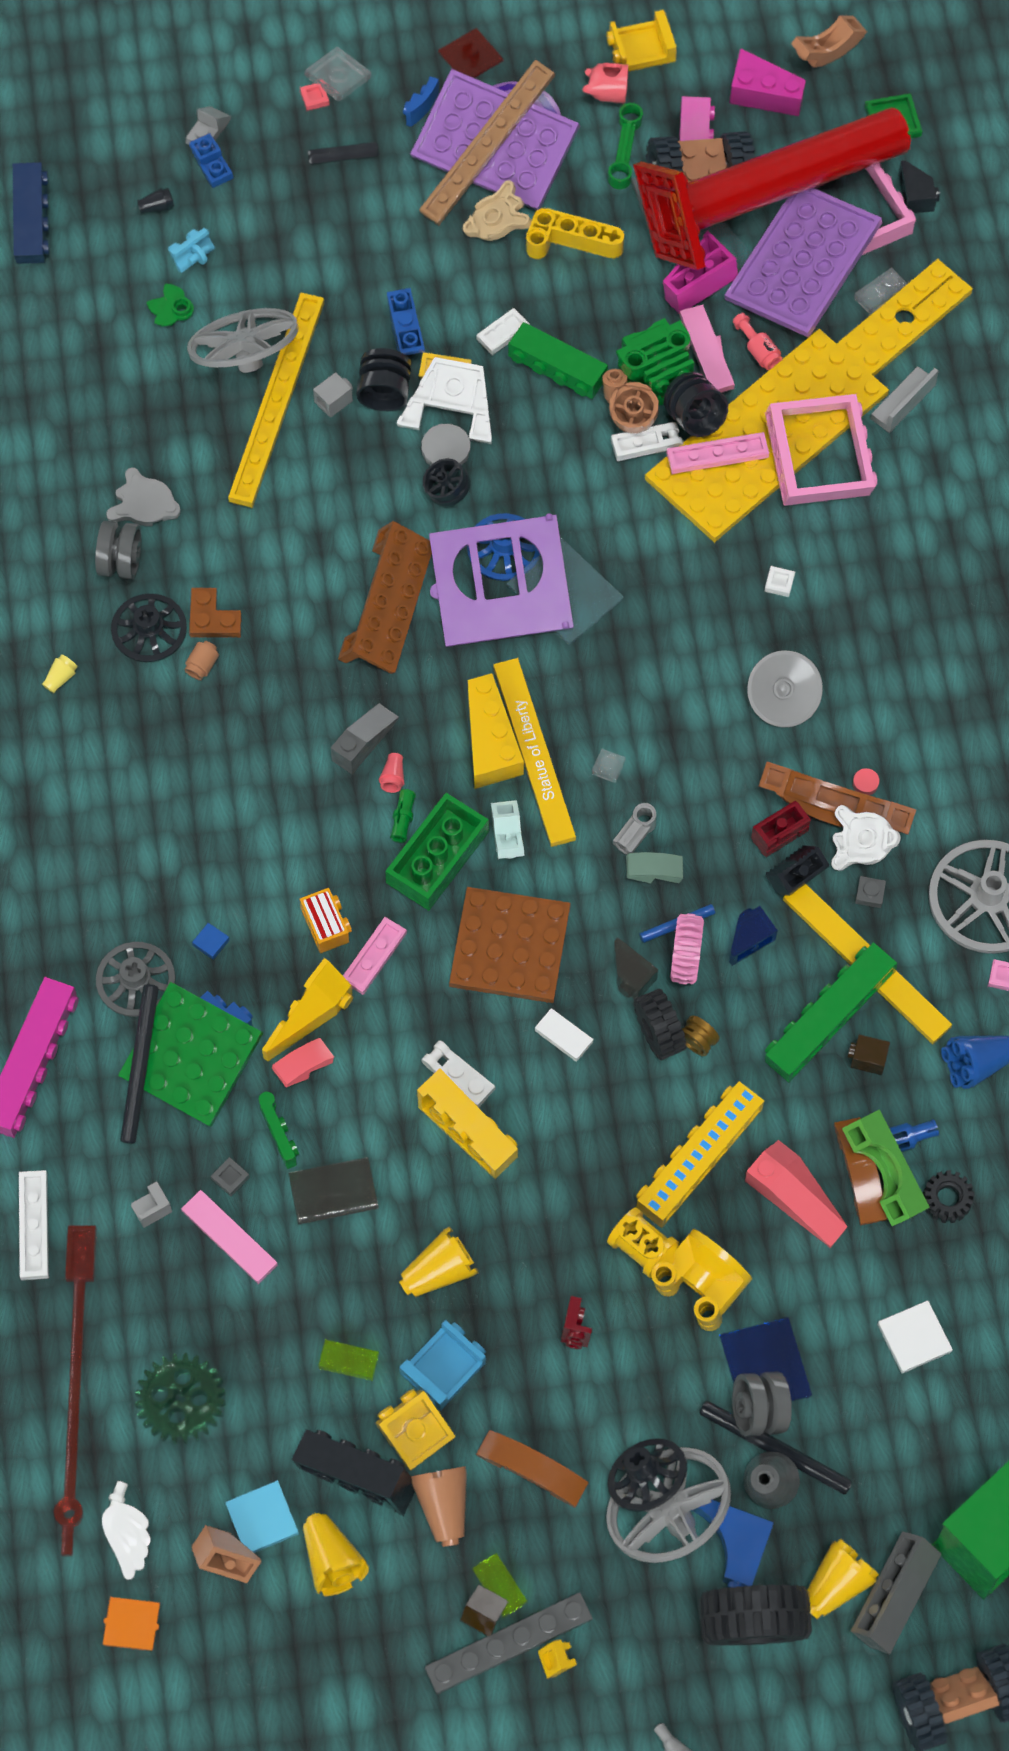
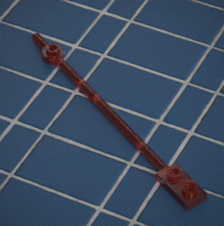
M68 1226L65 1279L67 1282H74L64 1499L60 1500L54 1509L55 1519L62 1526L61 1556L67 1557L73 1556L74 1527L80 1524L84 1515L81 1504L75 1499L85 1282H94L96 1226ZM73 1510L74 1516L69 1519L65 1518V1512Z

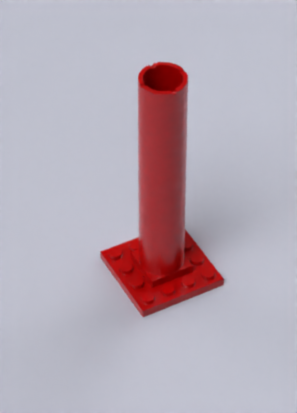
M891 107L688 182L686 176L681 171L642 161L633 164L656 257L695 270L706 267L704 261L706 254L704 248L700 245V230L907 153L910 149L911 138L908 135L909 128L904 116L898 109Z

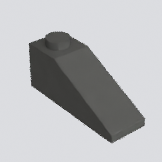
M378 703L349 726L331 746L332 761L353 775L399 720V716Z

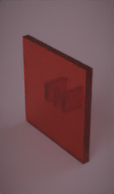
M477 28L438 50L439 54L453 70L472 78L503 62V58Z

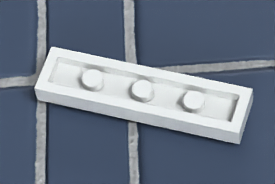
M46 1170L19 1172L21 1280L49 1278L48 1179Z

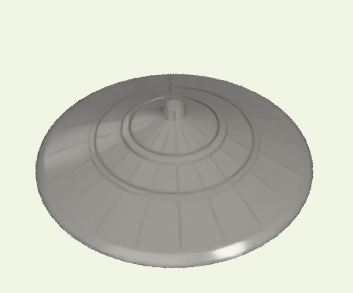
M785 650L768 654L755 665L748 680L747 691L751 707L763 721L777 727H793L805 722L815 713L822 698L823 686L819 671L813 662L800 653Z

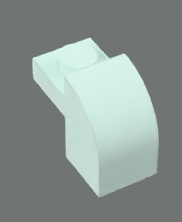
M517 800L491 803L498 859L524 856Z

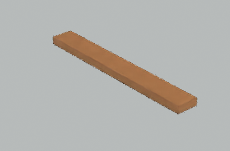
M537 60L532 63L419 209L420 213L438 226L442 223L555 77L553 71Z

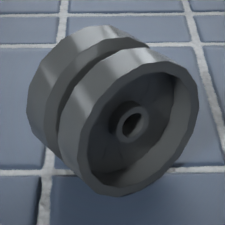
M103 520L96 545L95 566L97 575L111 577L117 569L120 578L134 580L138 571L142 536L139 524L126 523L120 530L117 522Z
M778 1371L764 1372L760 1377L755 1373L740 1374L736 1377L732 1392V1406L740 1433L747 1437L759 1436L764 1431L769 1435L786 1432L790 1425L792 1411L790 1390L783 1374Z

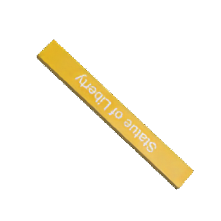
M515 658L493 664L550 846L553 847L576 841V835L519 660Z

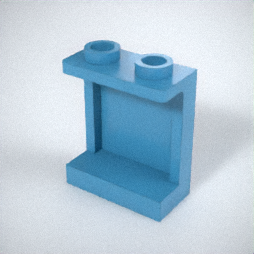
M446 1320L441 1324V1329L410 1361L406 1360L399 1367L400 1375L417 1390L425 1391L434 1406L440 1411L486 1364V1356L484 1355L486 1351L476 1341L471 1343L464 1337V1330L455 1322L450 1324Z

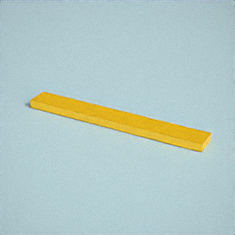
M807 884L790 896L785 895L783 897V901L848 964L852 965L856 961L855 956L864 946L868 948L870 946ZM897 971L878 989V992L930 1043L934 1044L952 1028L953 1024Z

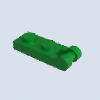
M263 1092L259 1096L262 1115L286 1168L290 1169L297 1166L295 1156L299 1155L295 1142L293 1140L288 1141L285 1135L289 1130L283 1116L278 1118L276 1115L274 1095L270 1092Z

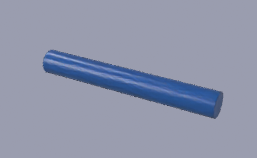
M710 904L690 912V914L706 918L715 914L713 905ZM677 918L639 933L641 941L645 943L676 930Z

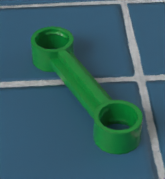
M626 103L619 110V124L622 128L615 162L608 169V183L615 189H625L631 184L632 168L629 163L635 130L640 128L643 119V110L635 103ZM628 113H633L637 115L639 118H637L636 120H627L623 116ZM624 172L628 176L624 179H616L612 174Z

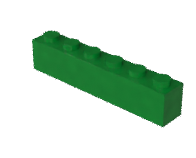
M874 942L868 948L866 946L861 948L855 956L856 961L850 967L845 965L838 973L837 981L833 985L828 983L819 993L820 998L814 1004L810 1002L801 1012L803 1016L797 1022L792 1021L783 1031L785 1035L779 1041L773 1040L766 1048L765 1063L788 1083L896 972L897 962Z

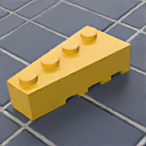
M493 674L468 680L474 788L477 789L524 775V761Z

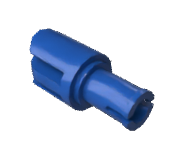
M934 1119L915 1126L904 1123L889 1128L901 1152L915 1148L918 1141L939 1136V1130H935L937 1124Z

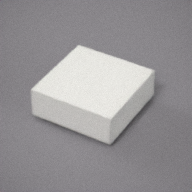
M771 566L764 592L789 597L795 571Z

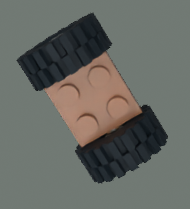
M742 131L722 133L720 138L678 141L676 136L650 138L646 147L647 154L645 159L647 163L683 172L688 182L750 160L756 156H754L755 148L752 146L753 140L750 138V133Z
M1006 1643L977 1652L976 1664L978 1667L964 1669L960 1673L946 1678H938L932 1683L926 1680V1676L922 1672L893 1681V1694L896 1698L895 1703L898 1706V1713L902 1719L903 1727L907 1731V1736L911 1740L913 1748L915 1747V1751H925L947 1743L946 1727L944 1724L990 1708L994 1710L995 1716L999 1718L1001 1723L1009 1721V1646Z

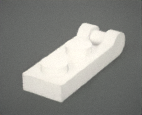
M675 422L653 426L641 433L625 432L611 435V443L617 461L667 451V448L684 445L682 438L678 436L679 428ZM666 435L669 437V439L663 440L662 436Z
M439 1040L433 1046L434 1050L430 1054H426L421 1059V1062L433 1073L441 1068L479 1108L494 1092L495 1085L451 1051L444 1042ZM441 1057L447 1060L443 1066L437 1062Z

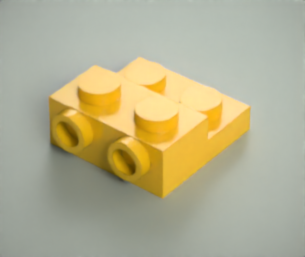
M414 1389L401 1396L402 1403L394 1409L391 1405L383 1409L378 1414L380 1419L375 1422L390 1446H393L409 1470L415 1468L456 1437L425 1391L418 1390L416 1392Z

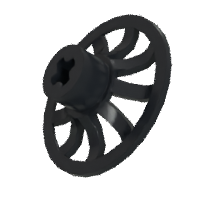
M150 593L137 595L124 602L117 609L111 623L112 638L116 647L128 658L140 662H155L171 656L182 645L187 631L186 618L180 606L166 596ZM148 599V605H143L139 608L134 605L138 601ZM155 600L163 601L168 606L158 612L155 608ZM127 608L134 614V618L131 620L120 619V616ZM175 610L180 621L170 622L162 618ZM117 625L133 627L129 633L118 637ZM162 628H180L177 640L170 637ZM138 634V641L132 652L123 644ZM159 635L172 646L160 653L155 636ZM146 638L150 640L154 655H140Z
M648 1439L631 1446L618 1457L609 1473L608 1491L611 1498L618 1506L629 1511L642 1512L661 1506L678 1492L686 1478L687 1460L685 1454L678 1445L666 1439ZM656 1445V1449L652 1454L644 1447ZM664 1446L674 1451L669 1457L659 1458L662 1455ZM679 1459L680 1470L672 1471L662 1467L673 1464ZM618 1469L627 1473L622 1481L615 1482V1475ZM657 1475L676 1479L670 1489H667L657 1478ZM650 1481L663 1494L651 1502L648 1485ZM630 1484L627 1495L621 1499L616 1490L623 1489ZM640 1484L642 1504L630 1503L634 1499Z

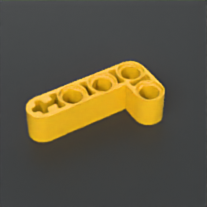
M542 208L535 212L528 229L526 252L533 259H541L546 256L552 242L607 258H618L622 255L624 249V233L615 226Z

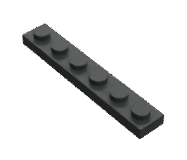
M579 1592L492 1634L490 1637L481 1639L425 1666V1670L438 1695L592 1621V1616Z

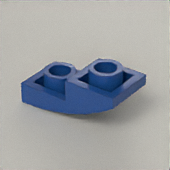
M430 77L427 85L422 86L420 94L413 93L410 102L406 101L403 115L406 116V126L411 127L416 124L431 109L439 95V79Z
M210 133L189 142V146L212 188L233 179V173L223 159L221 149Z
M209 991L200 997L253 1026L251 1020L253 1016L244 1006L239 1008L233 1002L227 1007L221 997L218 995L214 997Z

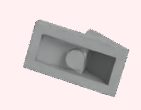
M211 106L198 108V121L187 135L186 143L189 144V142L209 133L216 141L231 120V116Z

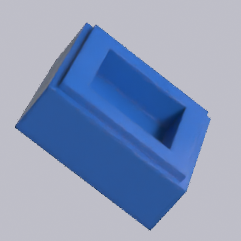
M207 923L193 940L192 945L214 960L230 939L226 934L210 923Z

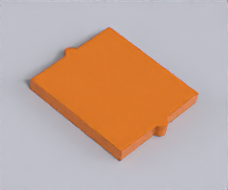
M110 1597L107 1618L104 1619L106 1627L103 1645L153 1651L156 1630L159 1629L157 1621L160 1603Z

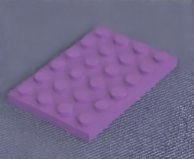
M451 69L415 143L411 156L449 172L509 93ZM533 104L479 173L473 184L496 193L505 181H512L516 187L514 195L522 199L524 206L536 211L539 210L579 130V123Z
M814 188L788 197L725 293V300L809 338L881 226L882 218Z

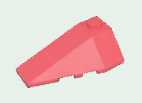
M776 1141L763 1151L747 1170L746 1183L831 1248L848 1226L801 1157L781 1141Z

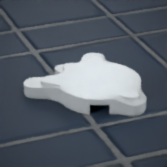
M840 805L835 811V816L843 825V831L833 835V842L837 847V853L833 857L831 865L835 870L842 871L852 864L869 865L880 862L892 848L899 844L900 834L898 831L893 830L884 817L870 812L857 814L848 807Z

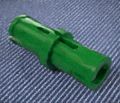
M400 790L397 809L393 812L394 824L390 839L398 843L406 842L409 824L413 821L412 808L416 793L412 790Z

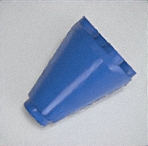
M955 1036L950 1038L947 1045L941 1048V1056L948 1065L952 1085L955 1088L962 1087L964 1089L975 1087L1009 1064V1037Z

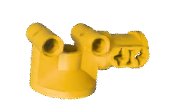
M637 1207L631 1209L618 1222L607 1240V1243L612 1248L616 1249L619 1247L644 1268L643 1273L647 1277L652 1278L657 1291L661 1295L673 1296L678 1292L683 1281L702 1298L696 1301L694 1312L700 1327L706 1331H714L720 1327L722 1315L752 1280L750 1274L731 1255L703 1233L693 1229L679 1245V1241L674 1237L667 1238L643 1218V1212ZM664 1276H671L668 1282H660ZM706 1311H714L711 1317H702Z

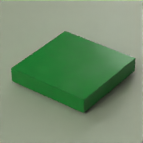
M911 93L865 101L864 107L867 116L891 107L896 108L907 122L910 138L922 137V129Z

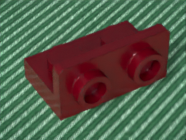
M571 1296L560 1342L566 1343V1346L569 1348L582 1349V1347H588L592 1328L581 1326L585 1308L580 1307L582 1298Z

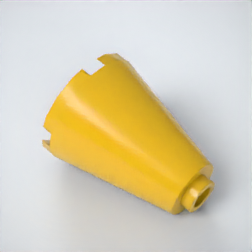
M450 1226L444 1229L401 1273L403 1279L399 1282L407 1295L412 1293L417 1297L479 1273L477 1268L471 1270L470 1265L474 1262L458 1236L455 1238L449 1235L453 1232Z
M315 1513L309 1516L303 1526L314 1587L317 1593L320 1594V1591H322L324 1596H332L351 1589L352 1581L358 1578L361 1582L368 1574L369 1566L366 1560L328 1515Z

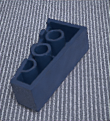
M41 162L12 163L14 258L17 264L46 263V255L50 254L49 240H46V232L49 231V217H47V208H49V196L47 194V186L49 185L48 171H44Z

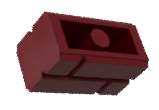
M795 800L753 826L751 839L761 853L768 857L795 840L797 836L800 837L808 832L811 820Z

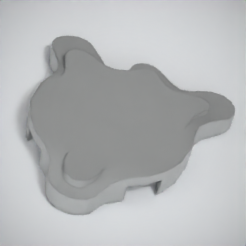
M129 468L125 473L126 484L116 490L117 499L123 502L108 509L106 513L108 521L119 522L129 520L142 526H153V523L162 519L164 522L178 518L181 510L179 504L174 501L170 489L163 482L145 478L136 468Z

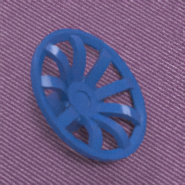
M508 513L495 514L481 520L475 527L493 524L492 521L507 519V522L524 520V518ZM511 538L478 542L489 544L485 549L478 552L479 559L494 552L487 568L480 564L482 575L500 581L517 579V573H512L510 555L514 556ZM520 541L521 550L535 551L531 562L522 556L523 567H525L524 574L526 575L537 565L541 554L533 544H526ZM467 545L468 557L471 562L470 548ZM500 556L504 558L506 574L492 572Z

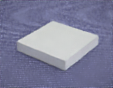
M929 1301L881 1320L877 1324L901 1374L952 1352V1348Z

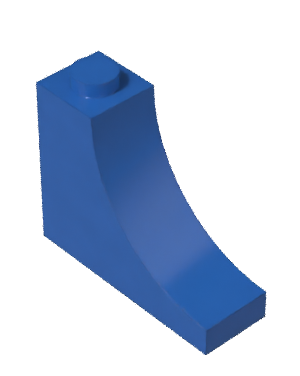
M711 1499V1503L691 1511L697 1513L711 1524L719 1510L720 1502ZM729 1506L723 1522L716 1531L722 1542L726 1559L723 1583L728 1584L727 1588L751 1586L774 1522Z

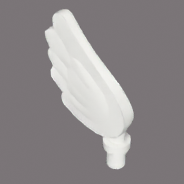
M117 1481L113 1494L109 1496L111 1503L103 1514L102 1525L124 1578L131 1580L134 1578L136 1570L140 1571L144 1568V1559L148 1556V1546L151 1538L146 1529L149 1526V1522L139 1510L124 1504L125 1498L123 1497L128 1484Z

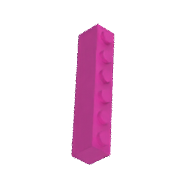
M47 977L43 979L0 1075V1134L15 1138L17 1131H21L25 1125L26 1116L24 1115L28 1107H32L36 1100L37 1092L35 1091L38 1084H42L46 1078V1066L49 1059L53 1060L57 1053L58 1045L56 1043L59 1037L64 1036L66 1033L68 1016L70 1012L74 1013L77 1008L79 998L73 986Z

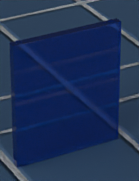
M789 1317L719 1335L733 1384L736 1377L740 1374L755 1373L760 1377L764 1372L778 1371L783 1374L787 1381L791 1402L812 1396Z

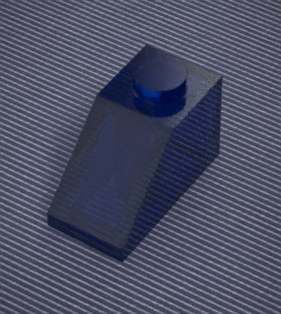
M761 906L753 910L752 908L746 909L739 915L729 960L731 966L776 940L778 930Z

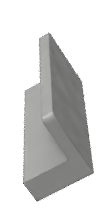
M917 366L871 414L870 419L890 433L936 386L939 370L934 368L928 374Z

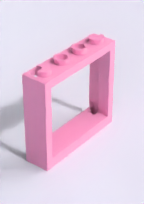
M880 163L870 166L866 170L898 218V221L879 228L863 254L912 234L914 223L916 222L913 211L908 210L904 204L902 194L895 190L889 174L884 173Z
M856 394L772 403L767 408L765 416L784 506L870 496L876 487L877 476L875 472H872L871 467L872 452L870 448H867L866 444L867 428L865 425H862V405L857 401ZM847 409L861 481L797 489L783 416Z

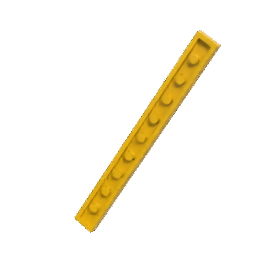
M300 293L293 313L298 323V332L295 338L279 352L228 496L231 503L251 508L254 506L324 306V298ZM290 329L287 330L285 337L289 334Z

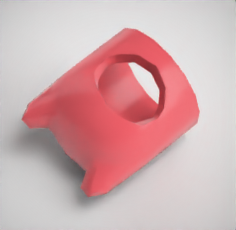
M601 63L597 64L594 68L585 70V75L589 77V84L583 87V92L591 94L596 100L602 102L625 103L628 81L627 64Z

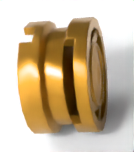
M692 1015L686 1021L687 1025L681 1028L685 1034L686 1046L700 1056H707L711 1045H716L720 1037L710 1024Z

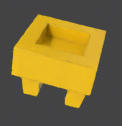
M562 1640L553 1641L538 1651L547 1679L556 1677L577 1665L575 1659L568 1660L566 1651L571 1648L569 1642H562Z

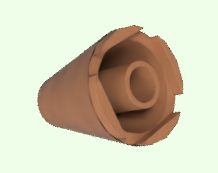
M466 1467L411 1476V1483L436 1542L442 1541L443 1547L460 1544L459 1538L464 1537Z

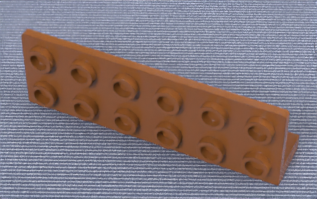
M395 521L378 530L372 551L379 554L380 558L357 631L344 638L338 660L346 664L356 658H361L390 674L396 671L432 554L430 540Z

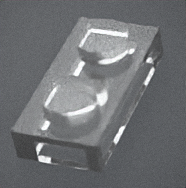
M890 268L857 291L854 299L871 314L905 287L907 283L893 268Z

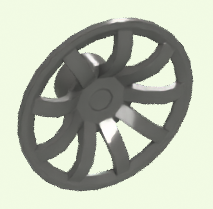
M145 942L122 944L111 950L102 959L96 974L98 994L106 1006L114 1012L124 1016H139L140 1009L134 1010L136 991L140 990L142 994L143 986L145 984L156 985L160 991L165 992L168 985L151 978V975H158L168 971V985L170 982L175 984L174 967L166 953L152 944ZM133 948H143L149 951L141 960L134 956ZM127 950L128 958L122 964L113 959L118 953ZM155 953L159 957H161V959L165 963L162 966L154 968L147 966L153 959ZM107 963L119 971L115 976L103 977ZM120 982L117 990L107 997L103 984ZM126 989L129 990L127 1009L113 1003L121 997Z

